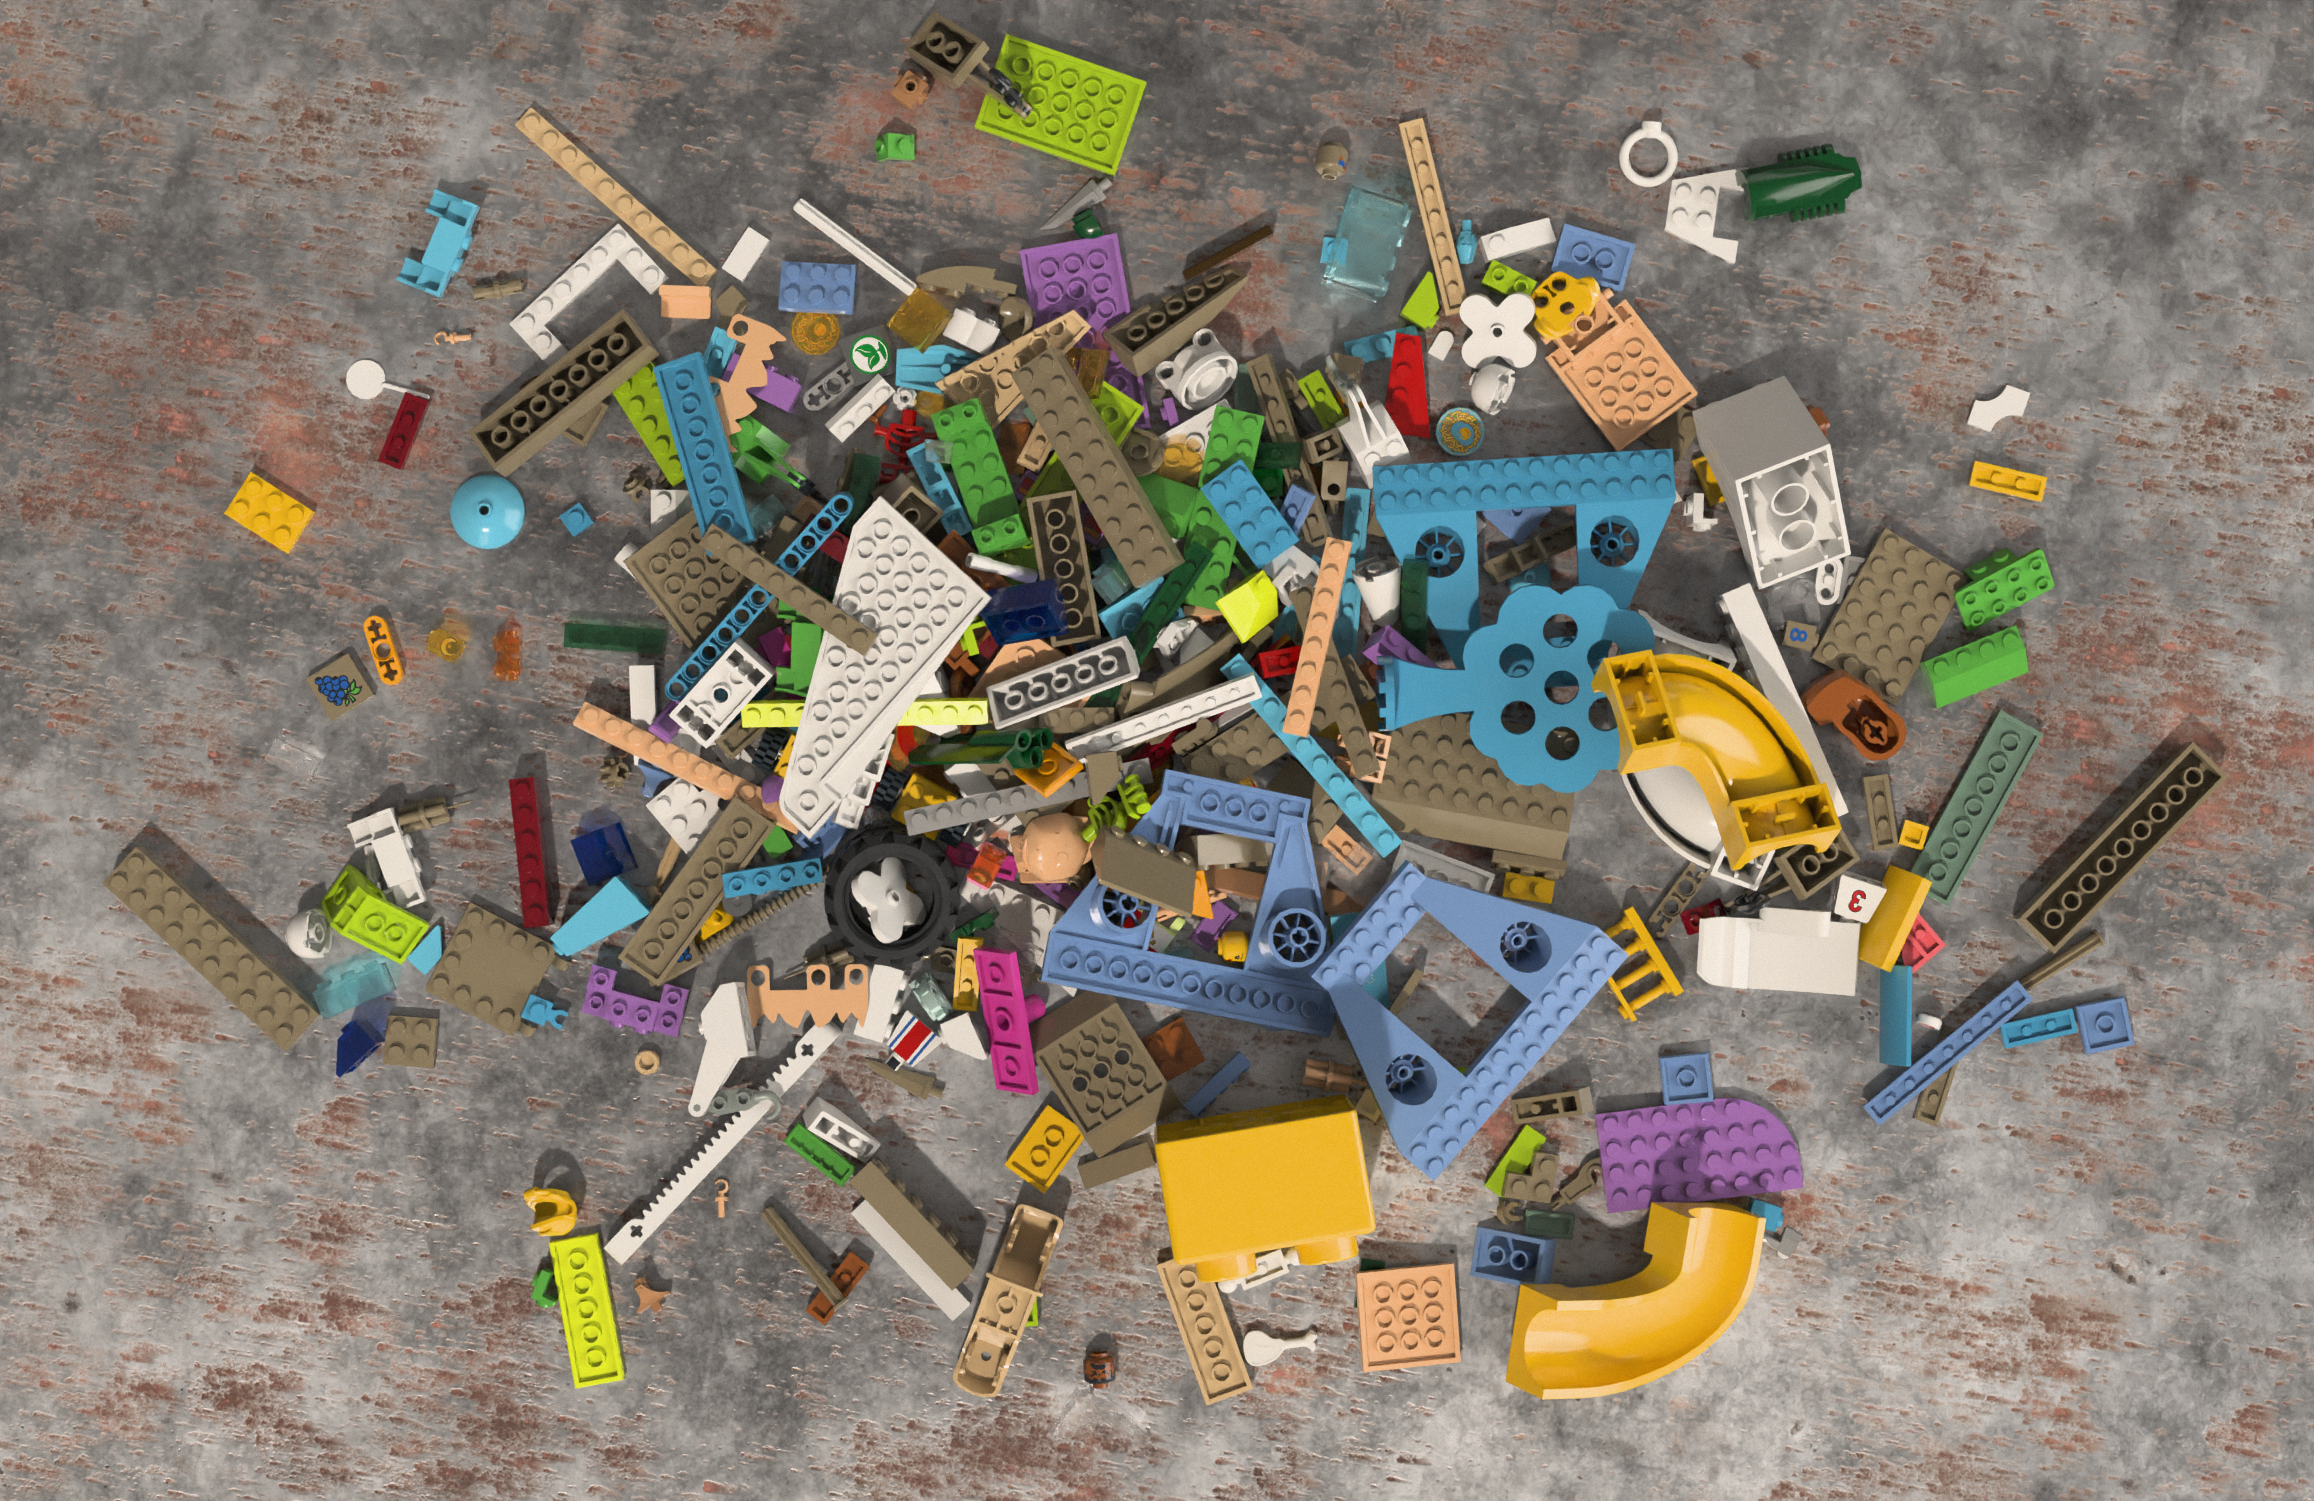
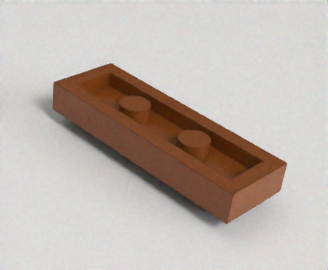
M851 1250L830 1279L846 1298L871 1265ZM821 1290L805 1310L824 1326L836 1312L832 1310L834 1306Z

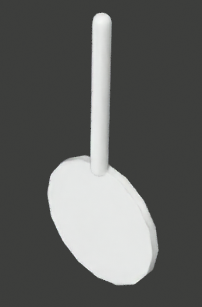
M371 360L358 361L347 372L346 383L348 389L353 395L361 399L376 397L382 392L384 387L403 393L407 392L424 399L430 398L428 394L386 383L384 370L379 364Z

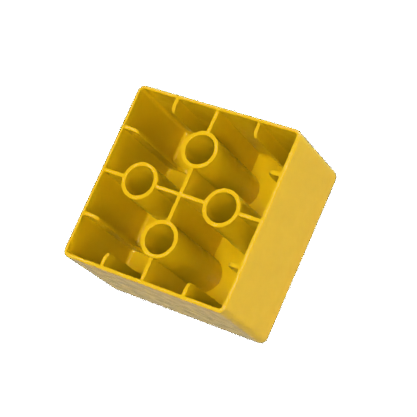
M1345 1094L1168 1123L1154 1127V1147L1173 1259L1178 1265L1195 1263L1197 1279L1200 1282H1221L1252 1275L1258 1270L1255 1253L1294 1246L1298 1254L1299 1263L1302 1265H1320L1347 1260L1359 1254L1356 1236L1372 1233L1376 1228L1358 1115L1355 1107Z

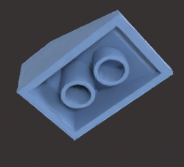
M1477 1226L1470 1276L1518 1286L1520 1284H1550L1557 1239Z

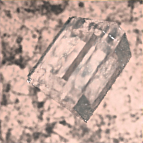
M925 439L926 461L951 464L954 443Z

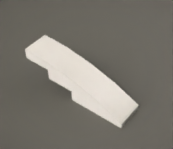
M655 665L629 666L631 724L651 733L648 729L658 716ZM634 755V765H638V760L641 759V758H639V757H637V756H635V755Z
M894 734L889 735L838 805L832 819L833 823L852 830L858 829L864 807L869 806L875 784L881 780Z

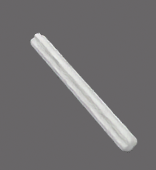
M800 198L795 203L793 208L795 212L906 295L910 296L917 288V284L804 199Z

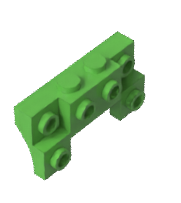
M779 599L777 618L795 621L792 622L791 666H776L777 687H775V691L807 697L825 630Z

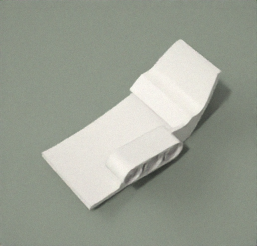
M1766 906L1759 910V916L1736 915L1701 918L1697 973L1703 980L1714 986L1855 996L1861 924L1830 921L1831 911Z

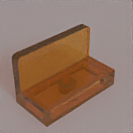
M1001 424L998 447L1007 463L1009 474L1021 476L1025 474L1026 467L1016 462L1030 436L1031 426L1028 424Z

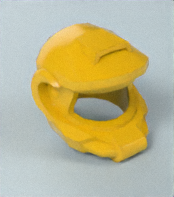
M533 1187L523 1192L525 1204L533 1209L535 1213L534 1224L530 1225V1230L537 1231L540 1236H562L570 1232L577 1222V1207L568 1192L553 1188L539 1189L538 1187Z

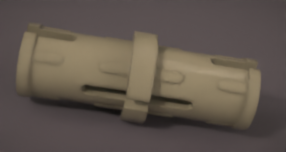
M521 277L506 281H499L498 279L494 280L493 283L472 286L475 302L493 298L500 300L504 296L525 292Z

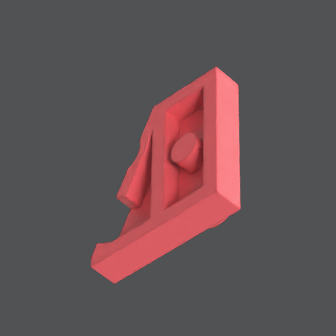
M1919 913L1900 952L1903 965L1912 966V974L1946 946Z

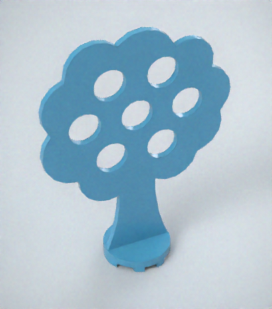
M1531 584L1519 587L1507 595L1499 607L1497 622L1479 627L1470 634L1464 643L1462 659L1465 669L1429 667L1392 656H1376L1378 665H1382V670H1376L1379 693H1382L1376 694V705L1379 716L1384 719V722H1377L1378 731H1394V729L1425 718L1473 711L1469 721V730L1475 747L1484 755L1497 759L1500 769L1507 778L1517 784L1527 786L1543 783L1557 792L1571 793L1580 791L1593 781L1599 769H1617L1620 757L1617 725L1611 729L1603 730L1596 728L1589 721L1588 713L1592 703L1599 698L1607 696L1602 691L1593 693L1591 682L1596 671L1588 664V650L1597 641L1609 640L1618 645L1621 655L1650 649L1653 652L1655 645L1653 629L1645 617L1633 610L1618 608L1612 596L1597 586L1590 584L1574 585L1561 594L1551 587ZM1567 614L1574 619L1577 625V633L1574 640L1562 647L1549 644L1543 635L1545 622L1553 615ZM1516 643L1527 646L1532 651L1534 658L1530 670L1524 675L1517 677L1503 672L1499 663L1502 651L1507 646ZM1556 671H1568L1578 681L1579 686L1575 697L1565 703L1551 701L1545 694V681L1549 675ZM1517 700L1530 704L1535 713L1532 726L1521 733L1508 731L1501 722V713L1504 707L1510 702ZM1561 726L1571 728L1577 733L1579 738L1578 749L1572 756L1565 759L1554 758L1547 752L1545 747L1546 737L1549 732Z

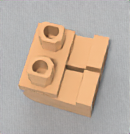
M1367 731L1377 759H1387L1392 737ZM1339 733L1336 746L1346 748L1341 733ZM1345 749L1344 757H1333L1332 761L1346 777L1364 782L1382 783L1386 765L1385 761L1378 760L1381 771L1377 772V774L1374 773L1357 779L1347 749Z

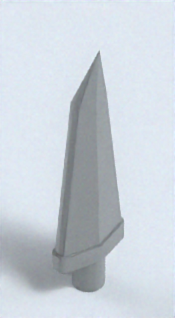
M1106 177L1098 184L1091 179L1039 230L1057 228L1100 201L1105 200L1107 197L1103 192L1112 186L1109 179Z

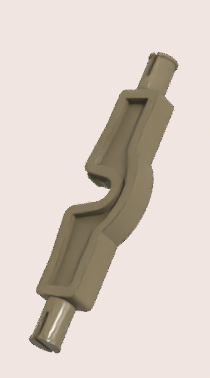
M1600 1157L1592 1158L1584 1163L1579 1169L1577 1177L1559 1190L1560 1195L1551 1203H1548L1554 1212L1566 1202L1571 1205L1581 1196L1596 1188L1597 1184L1594 1182L1591 1172L1597 1169L1602 1174Z

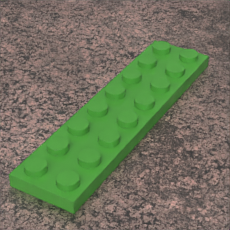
M1216 405L1198 483L1199 489L1240 459L1251 474L1253 473L1265 416ZM1200 489L1191 515L1183 555L1193 540L1215 553V555L1183 603L1220 611L1215 601L1226 593L1237 539Z

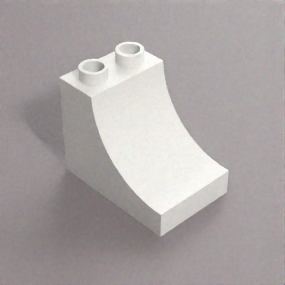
M1785 376L1767 383L1758 384L1749 390L1720 401L1711 402L1705 407L1692 411L1700 449L1724 496L1740 540L1747 571L1758 590L1851 554L1830 443Z

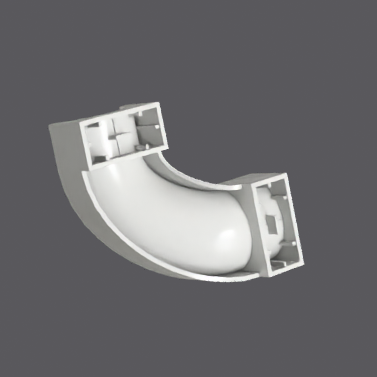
M1637 609L1636 612L1645 617L1653 629L1655 638L1653 655L1682 654L1694 656L1721 665L1732 672L1737 660L1728 642L1719 640L1717 644H1711L1688 638L1659 624L1647 612ZM1608 700V726L1609 729H1611L1617 725V722L1612 706ZM1668 765L1622 775L1624 784L1645 821L1673 850L1688 860L1707 868L1710 875L1757 891L1775 850L1754 858L1741 869L1732 871L1707 798L1695 777L1688 770L1681 766Z

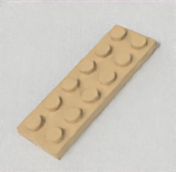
M1171 1258L1156 1264L1206 1406L1253 1389L1215 1282L1204 1283L1198 1281L1195 1263L1178 1265Z

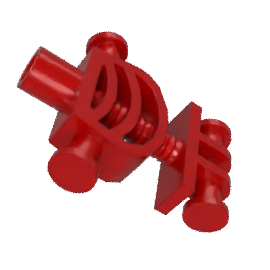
M903 409L901 424L890 423L889 428L881 426L880 422L877 423L873 436L880 435L886 437L884 443L886 449L898 457V464L882 462L881 467L893 470V474H886L881 470L879 485L887 484L897 479L898 471H905V475L909 473L910 469H915L914 467L907 466L908 459L910 458L906 451L910 448H914L926 441L935 444L938 441L936 430H934V433H925L924 427L915 426L917 411ZM892 433L901 437V442L894 439ZM921 437V440L910 443L911 439ZM890 441L900 446L899 452L891 448Z

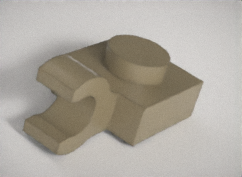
M1286 368L1278 375L1287 401L1290 399L1302 412L1309 406V403L1299 393L1301 389L1297 384L1298 380Z

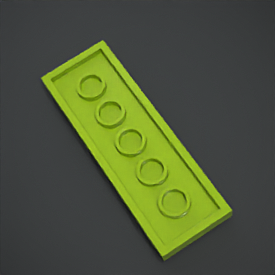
M651 361L612 393L668 481L674 487L683 481L685 477L653 367L655 365Z

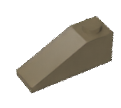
M1589 1086L1568 1088L1510 1100L1515 1124L1584 1115L1594 1110Z

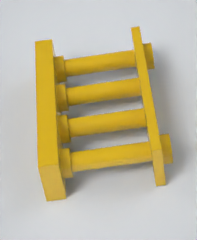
M1628 906L1621 910L1624 914L1621 917V921L1603 932L1612 938L1626 929H1633L1637 937L1634 938L1633 943L1624 947L1623 950L1629 956L1639 950L1641 952L1645 950L1649 956L1646 964L1618 981L1614 982L1612 977L1607 980L1609 987L1620 1003L1617 1009L1624 1020L1629 1018L1630 1021L1634 1022L1637 1020L1633 1013L1635 1010L1665 992L1666 994L1671 992L1673 996H1677L1684 992L1634 907ZM1653 971L1655 973L1658 971L1662 978L1659 981L1660 984L1627 1003L1620 990Z

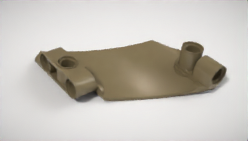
M1228 623L1226 630L1218 636L1216 642L1186 662L1161 675L1152 684L1133 680L1123 683L1114 708V723L1224 683L1228 678L1220 669L1238 653L1240 655L1244 653L1247 648L1245 643H1241ZM1144 742L1136 747L1131 745L1116 751L1117 756H1121L1123 763L1147 743Z

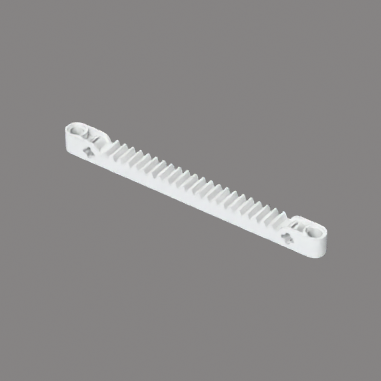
M832 1020L820 1028L815 1024L797 1043L795 1049L797 1057L789 1056L786 1059L788 1064L783 1063L779 1066L782 1072L776 1070L773 1073L775 1079L768 1078L766 1080L768 1086L762 1085L759 1087V1090L772 1091L780 1098L843 1030ZM804 1044L807 1046L812 1044L814 1046L812 1049L813 1055L811 1053L804 1054ZM764 1100L749 1110L740 1111V1115L734 1114L732 1116L733 1122L728 1121L725 1123L727 1129L721 1128L718 1131L720 1136H713L711 1138L713 1143L708 1142L704 1146L706 1151L701 1149L697 1153L699 1158H692L690 1160L692 1165L687 1164L684 1167L685 1172H679L677 1174L678 1179L674 1178L670 1182L671 1186L667 1185L663 1189L664 1193L658 1194L656 1196L657 1200H653L650 1203L651 1208L647 1207L643 1210L645 1217L638 1216L631 1219L604 1249L622 1265L774 1105L773 1102ZM641 1225L643 1227L641 1233L634 1234L635 1227Z

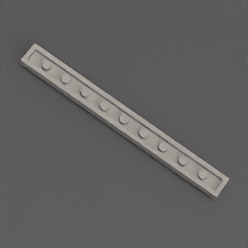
M1144 758L1122 763L1123 770L1119 771V778L1108 792L1118 790L1116 785L1119 783L1127 786L1125 779L1131 774H1137L1140 778L1139 783L1142 785L1152 783L1153 777L1149 759ZM1086 771L1077 773L1048 798L1043 797L1026 784L903 811L908 836L1088 797Z

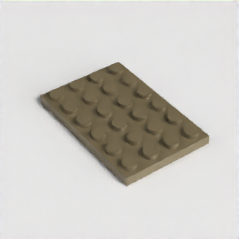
M694 508L623 560L624 564L692 653L695 652L755 584V582L715 555H707L706 549L699 545L702 535ZM762 591L753 592V597L756 601L764 602L766 600V596ZM776 597L771 600L739 636L753 649L760 646L757 640L758 637L778 627L782 629L792 621L791 619L777 618L779 612L775 608L779 601ZM737 610L739 619H749V613L746 610ZM721 628L720 632L724 638L729 639L733 637L731 629ZM704 647L707 656H716L717 652L714 647Z
M1883 528L1810 658L1831 670L1840 669L1846 671L1874 689L1884 701L1892 706H1896L1955 603L1954 592L1965 586L1969 577L1890 530Z

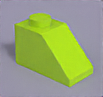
M1429 271L1399 315L1411 324L1416 325L1423 332L1427 326L1432 329L1440 317L1436 314L1439 310L1433 274Z

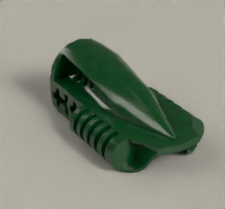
M1831 143L1823 144L1821 147L1813 146L1812 149L1808 147L1804 148V150L1797 149L1795 152H1782L1778 154V163L1740 170L1735 173L1737 186L1744 188L1746 207L1743 209L1745 222L1789 214L1791 222L1797 223L1799 220L1807 221L1808 218L1809 220L1816 219V216L1823 218L1825 215L1832 216L1833 213L1835 215L1843 214L1846 210L1845 199L1852 192L1862 188L1861 170L1856 157H1844L1839 153H1835Z

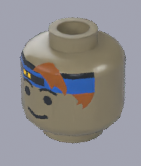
M1328 141L1318 148L1315 170L1322 175V178L1336 180L1337 177L1343 176L1346 173L1349 154L1344 145L1339 142Z

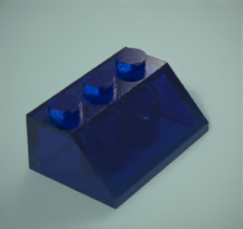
M1054 579L985 591L992 599L980 611V615L998 646L1068 634L1069 629L1063 596Z

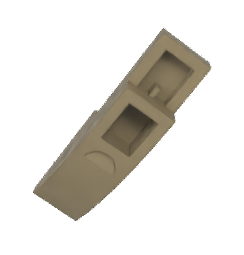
M978 266L940 268L921 274L916 279L917 284L921 285L920 289L929 292H935V289L944 290L945 295L959 298V295L966 296L968 286L972 287L971 291L985 294L986 291L996 293L995 297L1001 299L1016 296L1018 290L1016 284L995 280V269Z

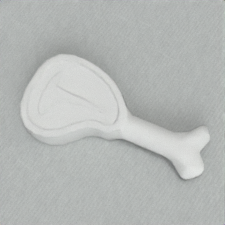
M1251 1330L1243 1339L1245 1359L1252 1366H1262L1276 1360L1288 1348L1304 1346L1314 1352L1316 1349L1314 1341L1317 1338V1333L1310 1330L1305 1336L1284 1339L1280 1337L1272 1338L1261 1330Z

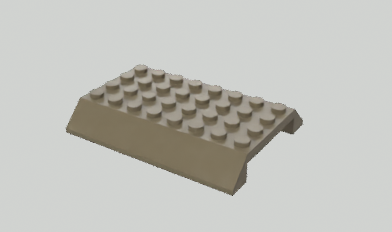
M1461 713L1443 714L1394 729V731L1382 732L1383 735L1391 736L1392 738L1387 759H1378L1385 761L1386 765L1382 783H1374L1369 804L1393 831L1562 860L1569 834L1575 792H1557L1543 783L1532 786L1521 785L1507 778L1500 769L1497 759L1484 755L1475 747L1469 730V721L1472 715ZM1501 721L1505 729L1513 733L1525 732L1531 727ZM1564 726L1550 731L1545 741L1547 752L1558 759L1569 758L1576 752L1579 746L1577 733L1571 728Z

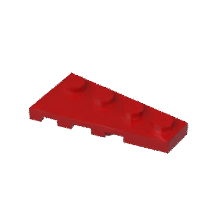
M1396 333L1384 408L1400 434L1430 438L1421 336Z

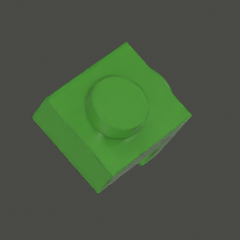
M886 133L877 136L875 142L877 161L888 159L915 160L914 135Z
M548 1267L543 1268L541 1272L537 1271L531 1284L535 1286L531 1298L536 1300L535 1303L545 1308L554 1307L559 1300L546 1294L554 1274V1270Z

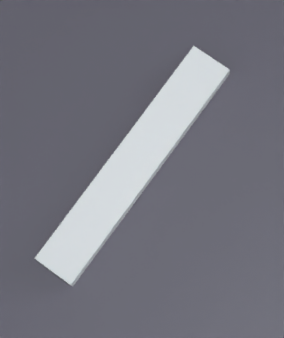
M866 1199L851 1212L854 1218L952 1321L971 1305V1302L957 1288L952 1291Z

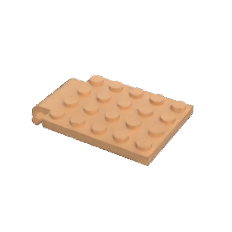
M1606 288L1600 292L1599 300L1588 317L1584 314L1583 310L1569 324L1574 330L1553 340L1558 349L1548 355L1545 360L1616 452H1621L1695 398L1698 393L1626 299L1614 308L1611 307L1607 300L1614 294L1609 288ZM1570 305L1561 313L1565 315L1571 314L1574 311V305ZM1543 335L1540 337L1545 345L1552 341Z

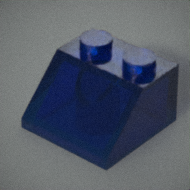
M621 822L570 840L588 887L639 868Z
M367 1019L350 1021L341 1029L343 1034L337 1040L336 1075L339 1078L351 1074L385 1043L383 1036Z

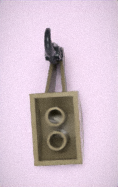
M935 11L932 12L904 48L909 57L934 78L953 90L959 88L965 81L1009 108L1024 120L1033 110L1030 105L1022 100L1024 96L1012 87L1013 83L996 68H990L982 60L990 49L982 39ZM975 67L994 83L993 89L970 74Z
M1842 829L1824 852L1816 853L1814 845L1798 844L1779 848L1773 857L1777 866L1763 876L1758 889L1781 873L1786 880L1760 893L1746 888L1725 901L1723 906L1729 915L1735 914L1738 911L1741 914H1752L1766 907L1770 903L1771 897L1790 889L1793 890L1798 900L1807 899L1858 862L1860 858Z

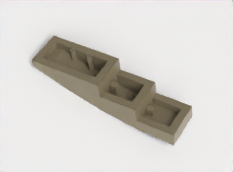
M1574 520L1510 549L1507 553L1486 561L1483 566L1493 585L1496 586L1575 548L1576 523Z

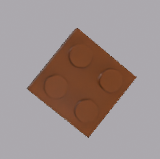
M1182 1017L1141 1039L1167 1082L1206 1061Z

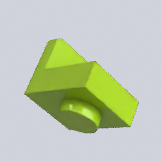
M979 615L974 618L963 633L964 636L960 638L963 651L968 650L970 656L979 654L973 629L987 625L985 618L980 619Z

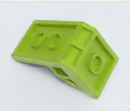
M347 864L320 902L329 925L339 934L401 965L430 926L428 921L387 901L383 891L350 864Z

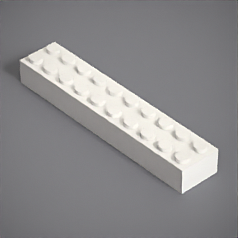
M1750 583L1716 596L1717 602L1714 603V607L1719 617L1723 616L1727 624L1724 625V630L1729 639L1733 638L1736 648L1733 650L1739 662L1743 661L1746 668L1743 671L1746 681L1752 684L1775 707L1793 730L1806 751L1820 784L1826 782L1837 816L1848 813L1849 811Z

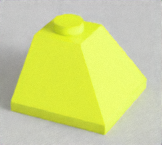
M1264 570L1247 576L1215 601L1241 643H1245L1278 616L1277 590Z

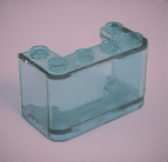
M1352 185L1321 285L1375 303L1378 302L1379 297L1384 298L1390 282L1386 280L1388 270H1394L1397 257L1393 256L1395 247H1401L1405 233L1401 232L1402 227H1407L1412 213V209L1408 208L1409 203Z

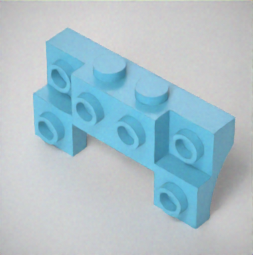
M434 189L433 197L425 212L439 218L437 226L421 263L405 257V263L396 280L442 299L450 277H453L455 272L458 273L462 267L463 259L461 257L464 250H468L471 246L473 237L470 230L480 207Z

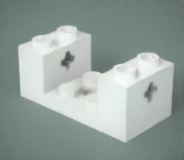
M738 637L669 716L707 749L773 676L775 668L744 640ZM716 689H725L728 693V699L726 701H718L714 696Z

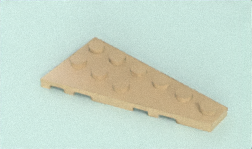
M1071 309L936 381L935 385L957 405L978 398L984 405L992 430H994L1024 398L1010 374L1050 347L1060 348L1065 355L1091 328V325L1074 309Z

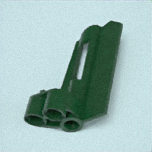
M1049 728L979 730L977 733L957 734L948 738L940 737L939 744L921 745L908 752V762L910 765L1000 764L1007 757L1015 769H1038L1043 764L1044 756L1042 750H1049L1052 747L1053 734ZM969 741L968 744H957L958 742Z

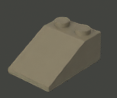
M1293 757L1288 759L1266 789L1311 799L1307 827L1309 838L1318 845L1343 814L1340 807L1307 769Z

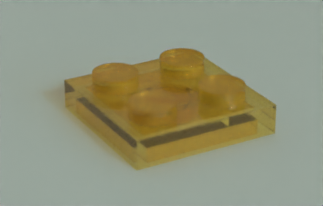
M916 287L886 326L924 354L954 315Z

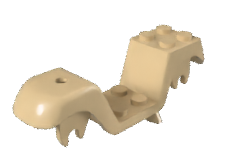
M1024 1203L1017 1205L993 1271L985 1275L990 1279L953 1373L954 1382L962 1390L984 1398L994 1397L1000 1392L1037 1296H1043L1039 1289L1064 1224L1062 1218ZM988 1351L991 1354V1358L989 1360L982 1359L981 1355L983 1352Z

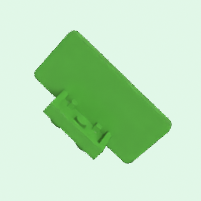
M2005 548L1996 551L1993 555L1982 561L1975 562L1972 566L1965 569L1964 573L1969 577L1970 583L1957 589L1953 595L1965 628L1968 631H1972L2052 589L2054 581L2043 550L2035 548L2017 557L2010 549Z

